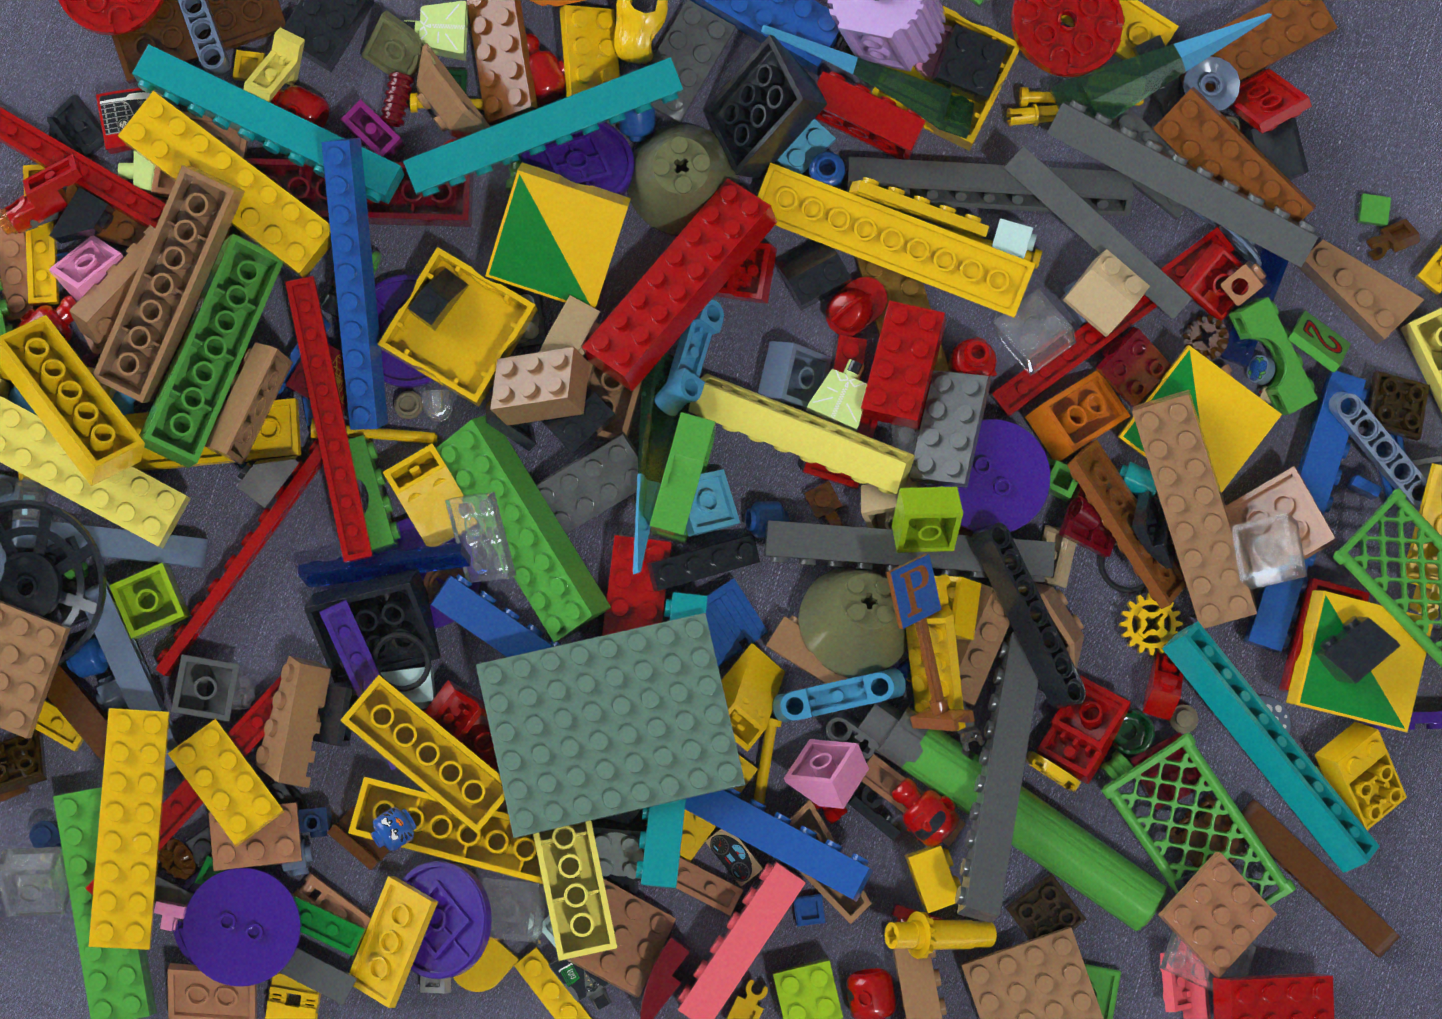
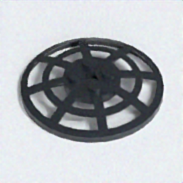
M35 500L1 502L0 514L17 509H36L41 511L38 527L21 526L6 531L0 523V543L8 557L4 564V572L0 581V601L51 621L53 620L50 614L59 603L73 607L72 611L61 624L69 628L74 624L81 610L94 614L91 624L83 637L67 652L63 649L57 665L59 666L83 648L99 624L106 599V573L102 556L89 531L65 510L49 503ZM52 514L61 517L73 525L88 544L75 552L65 539L50 531ZM23 535L37 536L33 552L19 553L11 539ZM48 540L57 544L68 557L55 565L52 560L45 556ZM92 555L95 558L99 576L97 603L84 598L85 575L81 563ZM73 568L77 579L76 595L63 591L61 576ZM26 579H30L34 586L32 593L26 595L22 590V584Z

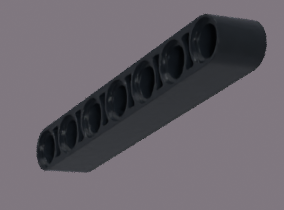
M998 522L976 529L972 534V545L1048 702L1057 709L1082 703L1086 696L1083 682L1008 528L1003 523Z

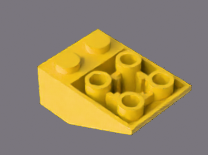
M433 443L383 472L388 484L430 552L479 523Z
M753 643L750 644L721 680L735 742L747 752L766 730L773 710V700L778 695L785 674L783 669Z
M1354 722L1314 754L1324 778L1366 830H1369L1407 798L1381 734L1376 728Z

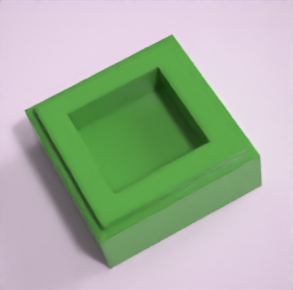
M1363 193L1360 199L1357 223L1386 227L1388 225L1391 197Z

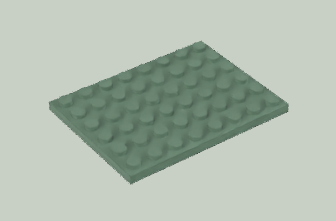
M706 613L476 664L514 838L745 785Z

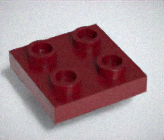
M1133 327L1124 338H1116L1104 348L1103 355L1105 358L1096 369L1127 404L1133 407L1142 401L1172 365L1139 328Z
M1078 483L1072 494L1058 535L1103 558L1110 557L1116 539L1110 530L1105 528L1100 515L1095 507L1088 502L1085 492Z
M1181 732L1149 747L1141 754L1128 758L1130 764L1133 767L1141 764L1182 736ZM1181 747L1167 756L1166 759L1181 761L1185 750ZM1156 763L1141 773V775L1156 777L1160 763ZM1164 764L1161 778L1176 781L1180 766ZM1186 767L1183 770L1181 782L1196 785L1202 775L1196 767ZM1141 779L1140 782L1147 796L1151 797L1154 794L1156 783ZM1161 783L1158 787L1157 798L1168 801L1173 800L1176 786ZM1181 787L1177 801L1190 795L1195 789ZM1156 803L1154 809L1158 810L1168 804Z

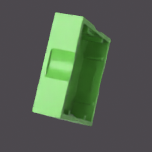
M681 412L649 525L652 535L686 544L688 537L686 526L700 476L706 472L716 436L715 421Z

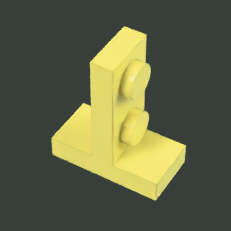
M279 28L274 34L272 50L245 81L243 90L270 102L285 83L290 86L294 85L298 80L305 39Z

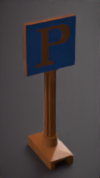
M924 554L886 572L898 628L904 629L915 623L931 695L930 707L911 716L910 719L912 728L957 731L959 730L958 722L972 723L975 720L972 710L949 708L947 698L943 696L927 623L928 616L942 609L930 554Z

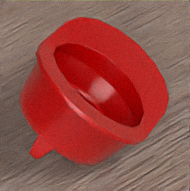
M859 277L846 285L827 304L825 312L829 327L836 334L844 336H854L876 320L886 308L887 292L883 284L871 277Z

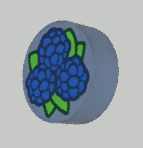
M1263 355L1255 356L1247 367L1248 379L1259 385L1267 384L1275 373L1274 361Z

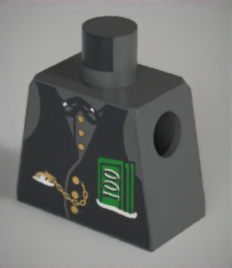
M557 958L550 962L549 967L577 1002L589 996L597 1011L612 1003L604 989L610 983L567 960L559 961Z

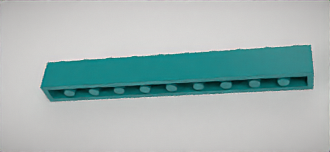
M149 44L132 72L138 82L137 86L143 91L150 94L155 91L163 95L162 98L175 106L180 103L188 107L187 110L199 118H203L205 115L213 119L212 122L224 130L232 128L238 131L237 134L241 138L249 142L256 140L263 143L262 146L269 152L274 154L281 152L298 166L303 167L306 164L314 168L313 171L325 178L322 142L344 139ZM362 147L366 198L375 203L383 201L389 204L404 177L402 167Z
M670 57L419 154L403 162L416 195L422 193L423 197H427L440 192L438 186L449 183L450 187L466 182L465 176L476 172L477 177L493 171L492 165L500 162L504 166L513 164L520 160L518 155L528 151L530 156L546 150V144L556 141L557 146L573 140L572 134L582 131L583 135L599 130L598 124L608 120L610 125L626 119L625 114L635 110L638 115L653 109L651 104L662 100L663 104H667L679 99L678 93L683 91V87Z
M673 592L672 600L666 599L664 617H670L671 621L706 613L708 596ZM686 799L643 809L642 819L648 821L646 832H640L639 849H644L643 861H637L636 878L641 879V886L676 889Z
M1199 621L1176 633L1162 648L1340 870L1345 873L1368 863L1380 847L1379 844Z

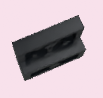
M1150 491L1139 493L1132 524L1135 534L1147 552L1166 569L1172 568L1176 550L1164 513L1159 514Z

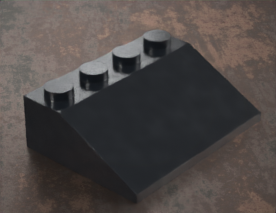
M769 35L704 112L735 175L760 179L767 172L770 163L774 164L826 107L827 102L814 79L775 36Z
M418 568L313 593L304 607L326 664L331 669L334 683L350 680L319 611L344 600L347 601L371 656L377 642L382 637L394 632H406L418 637L428 648L431 661L439 659L441 656L428 593ZM395 638L387 641L379 650L377 665L380 672L425 662L421 648L413 641L405 638Z

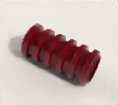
M393 72L389 74L391 81L387 82L389 90L385 91L387 98L383 100L385 107L381 109L383 115L380 118L388 126L401 127L405 124L403 118L406 117L407 113L404 110L408 109L406 101L410 100L408 93L412 91L410 84H413L414 79L410 75Z

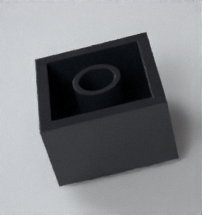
M955 24L948 31L930 84L982 104L990 96L1008 45Z

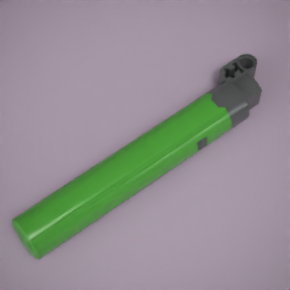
M887 701L874 703L862 721L844 710L837 711L832 715L826 726V733L832 741L858 743L865 759L870 758L876 750L930 789L937 791L941 796L949 797L956 807L970 815L971 806L976 802L978 793L974 791L977 776L981 775L982 765L979 764V755L967 749L943 730L912 728L910 717L917 714V712L910 707H907L902 713ZM841 721L845 723L848 730L845 732L837 730L834 722ZM853 730L856 731L857 733L854 735L853 739H850ZM864 739L869 741L865 747L860 745ZM1021 785L1011 845L1134 931L1141 930L1142 927L1146 926L1166 896V885Z

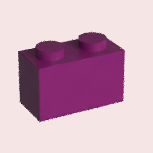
M361 99L341 118L345 127L356 138H361V143L371 152L388 160H391L405 146L401 137Z

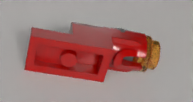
M72 154L23 180L26 196L22 195L11 205L1 209L0 226L7 235L11 233L20 234L58 219L59 211L68 206L63 187L71 186L78 179L82 178L80 165L75 156Z

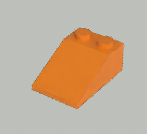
M1096 370L1041 404L1026 415L1025 418L1053 460L1061 462L1130 417V414L1108 381Z

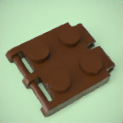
M1208 794L1204 797L1205 801L1199 805V807L1205 808L1210 805V808H1213L1216 801ZM1188 810L1184 814L1185 817L1178 823L1186 824L1189 822L1192 812ZM1204 812L1197 819L1194 817L1193 825L1208 828L1211 823L1212 813ZM1219 814L1215 817L1213 829L1228 832L1233 822L1227 815ZM1172 827L1169 835L1170 839L1174 843H1185L1188 830L1185 828L1176 835L1175 832L1181 827ZM1197 830L1192 831L1189 845L1200 848L1205 847L1208 833ZM1218 834L1212 835L1209 849L1225 851L1228 837ZM1245 838L1232 839L1229 852L1244 855L1247 852L1246 847L1242 844ZM1178 847V849L1183 853L1184 849ZM1189 850L1186 858L1193 867H1200L1202 865L1204 853ZM1209 854L1207 856L1206 862L1210 859V857L1213 854ZM1229 858L1228 860L1233 864L1238 859Z

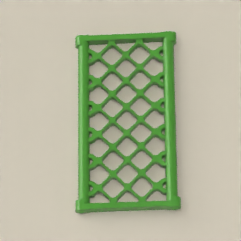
M1398 488L1392 492L1382 506L1347 543L1334 553L1333 558L1339 565L1343 564L1442 668V641L1434 643L1426 635L1429 624L1440 625L1442 628V536L1406 499L1407 495ZM1393 504L1399 508L1397 518H1387L1384 516ZM1411 521L1419 529L1417 539H1407L1404 537L1403 523ZM1377 522L1379 525V537L1367 536L1366 533ZM1384 522H1395L1397 524L1398 538H1388L1385 536ZM1367 540L1377 541L1380 544V557L1368 556ZM1360 541L1361 556L1353 558L1348 552ZM1385 542H1396L1399 545V558L1387 557ZM1404 543H1415L1417 545L1418 559L1406 558ZM1433 543L1439 550L1437 560H1427L1424 558L1423 544ZM1368 561L1380 562L1381 577L1373 579L1365 571ZM1387 562L1399 563L1400 578L1388 577ZM1406 563H1416L1419 566V579L1407 578ZM1425 564H1435L1438 567V580L1426 579ZM1388 582L1400 583L1401 599L1393 600L1385 592L1388 588ZM1407 583L1419 584L1420 600L1408 597ZM1426 584H1436L1439 587V601L1427 598ZM1408 603L1421 605L1422 620L1414 622L1406 614ZM1428 604L1440 606L1441 621H1432L1428 618Z
M1190 732L1183 734L1158 753L1121 777L1103 786L1101 789L1106 799H1111L1175 894L1178 893L1174 881L1182 876L1183 871L1186 869L1198 871L1206 863L1207 856L1215 852L1222 853L1227 860L1229 858L1244 860L1241 875L1246 881L1260 884L1258 894L1261 897L1264 886L1276 884L1279 889L1264 898L1269 906L1296 889L1292 881L1286 879L1195 746L1196 740ZM1181 747L1185 750L1181 761L1166 759L1167 756ZM1156 763H1160L1156 777L1141 775V773ZM1164 764L1180 766L1176 781L1161 778ZM1196 767L1202 776L1196 785L1181 782L1184 768ZM1135 778L1133 791L1121 794L1118 788ZM1141 779L1156 783L1154 794L1151 797L1136 793L1138 782ZM1161 783L1176 786L1173 800L1168 801L1157 798L1158 787ZM1181 787L1196 790L1193 804L1177 802ZM1212 790L1217 797L1214 807H1199L1197 803L1200 792ZM1136 799L1151 802L1148 816L1136 817L1131 809ZM1156 803L1172 806L1168 820L1152 817ZM1177 807L1192 810L1188 824L1173 821L1174 811ZM1197 811L1212 813L1211 823L1208 828L1193 825ZM1228 814L1234 823L1228 832L1213 829L1217 815ZM1152 823L1168 826L1166 837L1163 840L1153 841L1147 833ZM1176 826L1188 830L1185 843L1180 844L1169 841L1172 827ZM1197 830L1208 833L1205 847L1200 848L1189 845L1192 831ZM1218 834L1228 837L1225 851L1209 849L1212 835ZM1244 837L1250 845L1245 855L1229 852L1231 841L1234 838ZM1174 846L1184 849L1180 863L1169 864L1163 856L1167 847ZM1189 850L1204 853L1200 867L1185 865L1186 854ZM1260 861L1266 869L1260 879L1245 876L1249 862Z

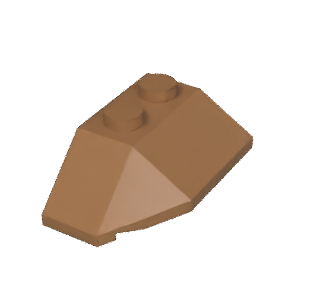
M428 43L423 45L417 79L419 94L416 97L425 110L431 108L436 117L433 120L442 132L447 130L452 137L463 138L491 127Z
M1035 583L1077 670L1084 634L1081 631L1084 628L1083 624L1076 614H1070L1066 608L1068 601L1060 590L1056 591L1053 586Z

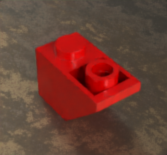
M1157 651L1144 695L1143 713L1170 721L1181 698L1183 674L1166 653L1160 654Z

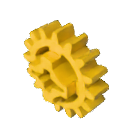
M1149 593L1146 600L1141 595L1136 596L1137 604L1129 601L1127 606L1130 610L1121 611L1120 613L1126 618L1124 622L1119 623L1120 627L1126 628V632L1122 633L1121 637H1129L1130 641L1127 646L1132 647L1136 644L1138 646L1137 653L1139 654L1144 649H1147L1148 655L1152 656L1154 655L1155 648H1157L1160 654L1164 653L1162 649L1164 645L1178 633L1175 631L1176 627L1183 625V622L1176 621L1175 619L1181 613L1180 611L1173 612L1171 610L1174 602L1170 606L1161 609L1157 602L1150 597ZM1153 605L1158 607V609L1154 612H1148L1142 607ZM1133 616L1137 620V630L1135 632L1132 628ZM1158 617L1154 623L1156 629L1143 632L1148 624L1145 619L1150 620ZM1166 617L1169 621L1168 631L1164 628V619ZM1147 636H1153L1159 642L1151 644L1143 642V639Z

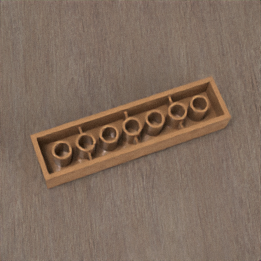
M182 165L93 372V376L98 382L142 403L155 400L245 193L244 190L196 167Z
M1190 390L1133 406L1132 413L1197 620L1205 629L1257 614V605Z

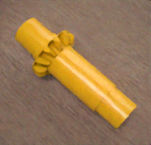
M916 911L909 916L907 922L888 923L885 928L884 937L886 945L890 949H908L912 957L923 959L927 958L930 953H933V950L992 947L996 942L997 932L992 922L933 920L929 918L927 912Z

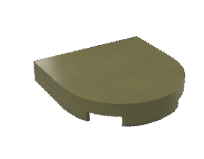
M386 10L382 13L361 56L388 75L393 72L411 75L419 69L423 43L410 26Z

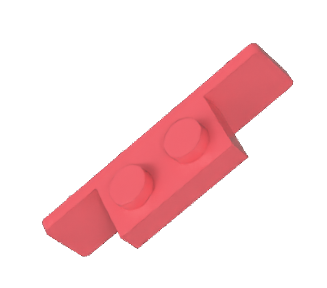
M1175 934L1177 950L1160 953L1165 1011H1183L1184 1019H1211L1206 966Z

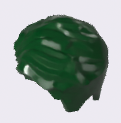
M1129 708L1112 743L1113 747L1125 755L1143 753L1149 748L1155 737V728L1152 721L1138 708Z

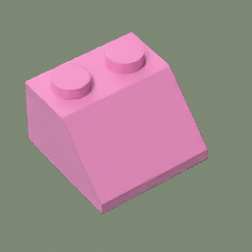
M90 236L53 265L49 271L78 302L94 284L99 285L107 276L106 271L113 264L117 266L124 257L122 253L99 238Z
M809 739L785 775L784 780L788 785L818 806L844 809L868 772L869 767L858 743Z

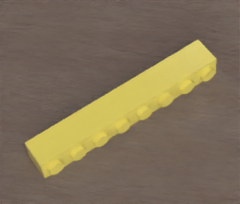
M710 374L700 378L705 382L702 394L697 401L690 403L688 412L697 415V417L715 421L721 424L727 431L746 434L752 441L771 444L780 452H791L799 455V458L805 462H816L824 465L830 472L849 475L858 483L874 485L886 494H898L900 488L906 486L915 455Z

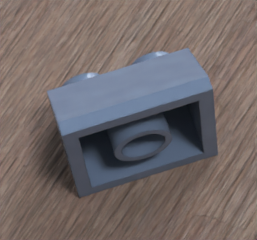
M770 341L758 394L788 406L806 410L809 402L827 377L832 358L796 343Z

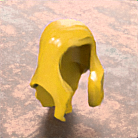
M617 0L614 48L620 59L634 64H646L652 60V40L666 20L668 0H657L655 11L650 13L636 10L632 6V0Z

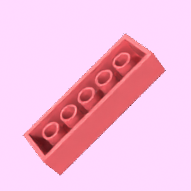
M775 860L773 865L770 863L766 864L758 876L762 881L757 889L751 887L743 898L742 903L745 904V907L741 913L737 911L733 913L726 924L729 930L724 938L719 935L710 947L712 956L708 962L702 959L694 971L693 976L696 978L691 986L686 983L676 1000L679 1002L678 1011L688 1018H716L806 882L803 878Z

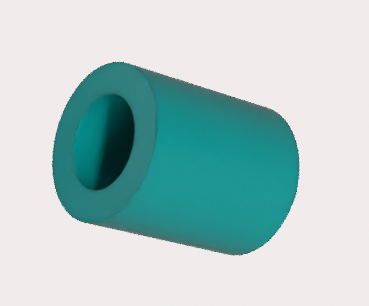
M1131 461L1127 466H1121L1119 474L1132 494L1139 496V493L1150 491L1152 497H1154L1157 489L1151 470Z

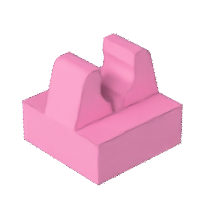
M166 900L156 901L154 913L162 915L160 929L167 931L176 930L179 918H185L187 905Z

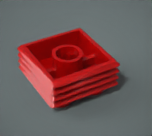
M1213 242L1179 282V287L1207 313L1222 321L1236 304L1223 290L1221 283L1240 269L1243 264L1224 246ZM1238 278L1232 283V290L1238 295L1245 294L1249 289L1248 282L1245 279Z

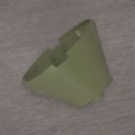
M676 124L656 130L653 134L647 136L645 141H642L633 153V178L627 191L635 211L647 224L663 233L678 236L727 178L739 184V175H735L714 133L695 125Z
M856 567L834 569L819 577L809 587L802 599L799 610V629L802 640L808 651L812 652L823 663L822 665L834 673L847 677H858L887 670L901 658L908 646L906 628H898L888 578L878 572L856 569Z

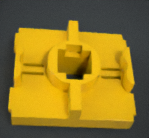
M282 973L272 977L265 1019L318 1018L321 993ZM289 993L301 995L300 1006L288 1004Z

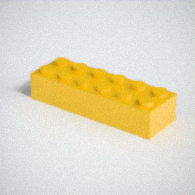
M47 315L0 336V367L91 486L141 462L145 442Z
M380 675L375 678L340 720L476 834L505 800L500 774Z

